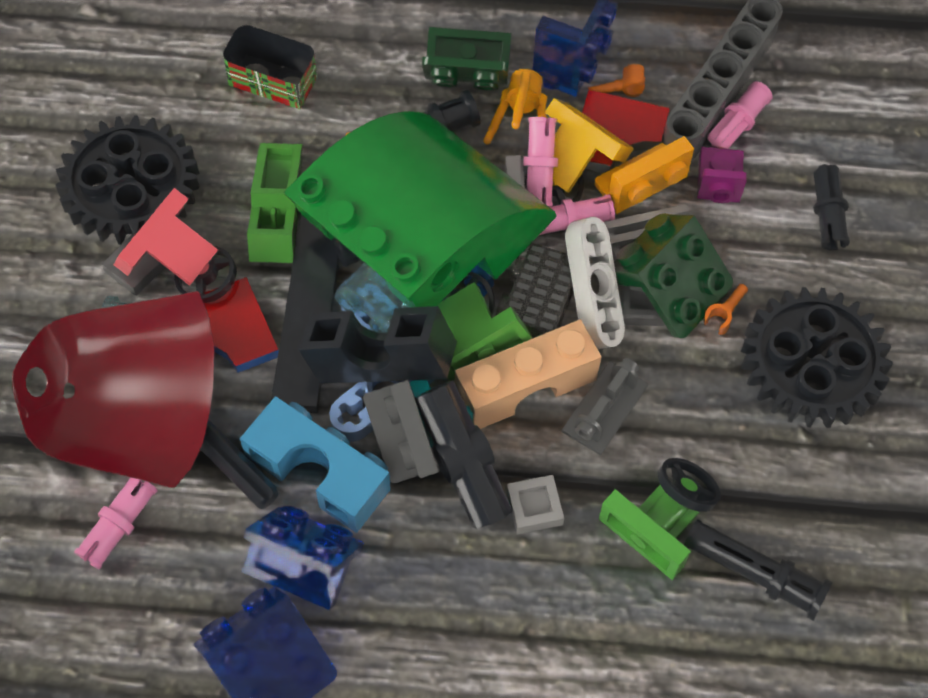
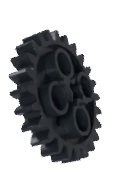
M134 115L130 125H124L122 118L117 116L115 127L109 128L106 123L100 121L99 133L94 134L88 129L83 130L86 141L82 143L72 140L70 143L74 154L62 153L61 158L65 167L56 169L60 180L59 183L55 184L60 196L59 200L64 212H68L72 224L77 225L81 223L86 235L96 230L102 242L113 233L118 245H122L127 234H132L133 237L173 188H176L188 198L187 205L195 204L193 191L200 188L197 175L200 174L197 161L195 160L192 147L186 146L183 134L180 133L174 136L170 124L163 126L159 130L155 118H151L143 126L140 124L138 115ZM159 172H164V173H162V174H160V175H154V174L159 173ZM131 203H137L136 205H133V206H127L128 204H131ZM185 207L177 217L185 218L187 216Z
M802 287L798 299H795L788 290L784 291L780 303L771 297L767 302L765 310L758 309L753 318L754 323L748 324L744 334L747 338L744 339L741 352L746 354L741 367L742 369L753 371L748 378V386L761 385L762 388L757 399L761 401L771 397L775 400L771 409L773 414L783 407L788 409V422L790 423L796 419L798 414L805 415V423L808 428H811L816 417H821L825 427L831 428L837 415L840 421L847 425L854 413L862 417L870 407L869 404L875 405L882 395L880 391L885 389L890 380L886 374L891 369L893 361L885 357L891 349V344L879 343L885 329H871L869 325L875 315L869 313L859 316L857 311L860 302L856 301L849 307L843 305L844 295L841 292L832 301L827 299L825 288L820 289L816 298L811 297L806 287ZM811 325L820 326L825 332L816 331ZM839 336L846 337L845 339H842L837 343L835 342L831 345L832 341L838 338ZM829 347L825 357L821 355ZM776 348L787 349L791 352L792 356L782 355ZM807 356L811 358V360L804 365ZM840 357L852 360L856 366L847 365ZM801 368L800 372L792 378L785 376ZM805 381L816 382L823 390L812 389Z

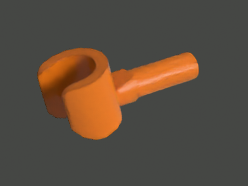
M630 64L623 69L622 79L588 87V90L606 94L622 91L626 96L638 97L645 89V69L640 64Z
M739 284L726 302L723 304L716 303L707 308L704 325H707L709 319L714 316L722 317L725 322L719 328L718 334H726L731 325L732 312L747 293V286Z

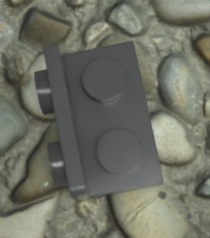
M409 380L364 394L363 400L383 461L388 467L387 471L390 475V481L397 483L415 476L423 478L438 473Z

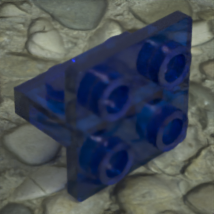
M294 506L277 507L248 526L243 538L250 541L251 545L242 569L243 573L327 610L336 605L350 562L361 553L364 545L363 541L354 538L353 533L343 526L336 524H327L325 526L309 519L310 515L306 511Z

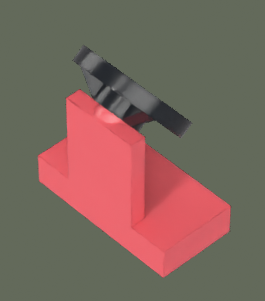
M173 188L118 255L114 266L129 276L148 253L175 274L174 281L180 294L187 293L183 290L182 280L189 286L194 281L196 283V291L200 293L203 303L215 301L225 295L233 286L237 275L236 264L225 249L213 246L177 218L186 205L188 198L176 188ZM215 254H216V255H221V256L224 257V258H214V259H212V257H213ZM230 266L229 274L224 283L213 292L205 294L207 285L216 280L218 271Z

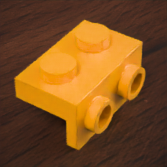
M685 136L668 145L660 143L597 176L594 185L602 196L610 194L615 213L618 214L686 178L694 147Z

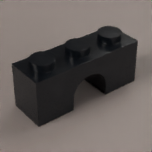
M426 306L394 308L387 333H378L367 329L359 323L353 311L310 313L298 350L320 384L447 379L457 341L439 307Z

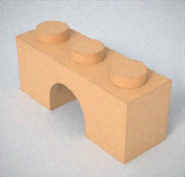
M579 319L455 370V385L458 387L465 405L469 406L473 413V424L482 429L515 415V409L519 402L538 390L551 387L555 397H558L596 381L602 356L582 320Z

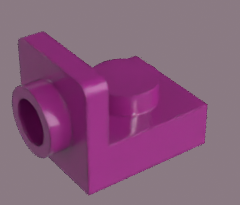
M701 147L698 164L697 199H707L715 203H740L747 181V173L743 172V150Z

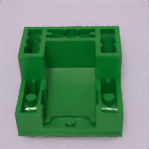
M412 111L382 116L348 133L328 148L283 192L295 204L304 218L331 241L336 238L384 279L391 292L408 307L438 306L476 265L496 280L557 217L555 211L434 117L422 112Z

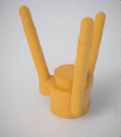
M519 69L512 73L509 88L502 91L500 103L484 137V144L489 145L492 142L508 106L514 110L511 126L515 130L519 129L523 114L532 112L534 108L537 109V117L547 118L544 112L546 111L548 97L541 93L543 78L539 73L530 69Z

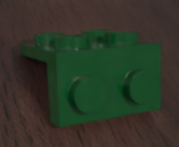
M429 27L427 55L422 57L425 79L432 80V85L437 87L454 88L457 87V82L474 83V88L478 90L497 91L499 85H507L511 33Z
M663 213L653 217L646 223L645 230L637 239L617 253V259L614 261L617 284L641 287L671 335L676 338L687 337L705 317L707 308L718 303L733 286L732 276L695 215Z

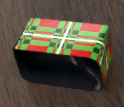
M250 25L238 27L223 51L229 86L297 109L302 108L317 79L315 55L311 46ZM250 64L263 65L267 68L269 75L246 68V66ZM290 76L301 78L298 84L299 98L296 85L284 81V78Z

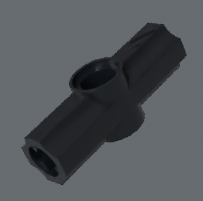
M454 380L435 386L414 398L435 443L432 449L437 464L446 480L454 485L473 528L479 529L505 518L513 510L492 466L495 463L493 451L482 430L473 424Z

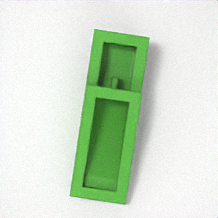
M259 144L251 188L252 208L247 230L249 262L293 263L299 210L283 192L301 175L302 144Z

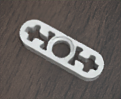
M597 217L573 221L566 229L565 243L578 320H582L597 349L615 347L621 343L625 327L609 232L604 222ZM590 258L593 259V263H591V264H590V261H589ZM592 272L599 281L598 294H595L591 287L590 278ZM598 303H600L601 309H597Z

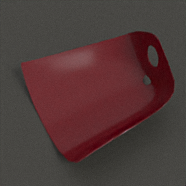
M193 291L175 296L84 311L65 316L44 326L23 352L12 374L14 398L27 438L37 449L58 460L175 488L191 470L204 441L209 419L214 384V342L210 318L200 293ZM34 367L43 370L47 380L46 389L39 397L32 396L26 387L27 374ZM66 383L72 384L75 388L74 395L68 399L63 396Z

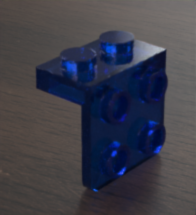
M598 0L583 30L542 16L536 27L532 70L539 73L543 78V87L577 97L584 82L587 84L592 82L599 62L596 58L599 52L606 54L612 41L614 31L608 28H610L614 21L618 3L613 2V0Z
M275 586L270 590L264 587L250 594L241 603L243 609L229 619L220 617L209 623L200 631L201 639L192 644L202 660L215 673L231 698H312L332 683L337 676L335 666L289 596Z

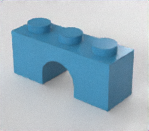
M275 396L240 437L244 455L281 482L299 464L314 462L324 466L329 472L316 489L319 508L357 533L391 490L390 475L387 471L388 467L376 455L370 452H365L363 455L349 446V440L337 429L328 427L325 430L312 421L311 414L298 403L291 402L288 405Z

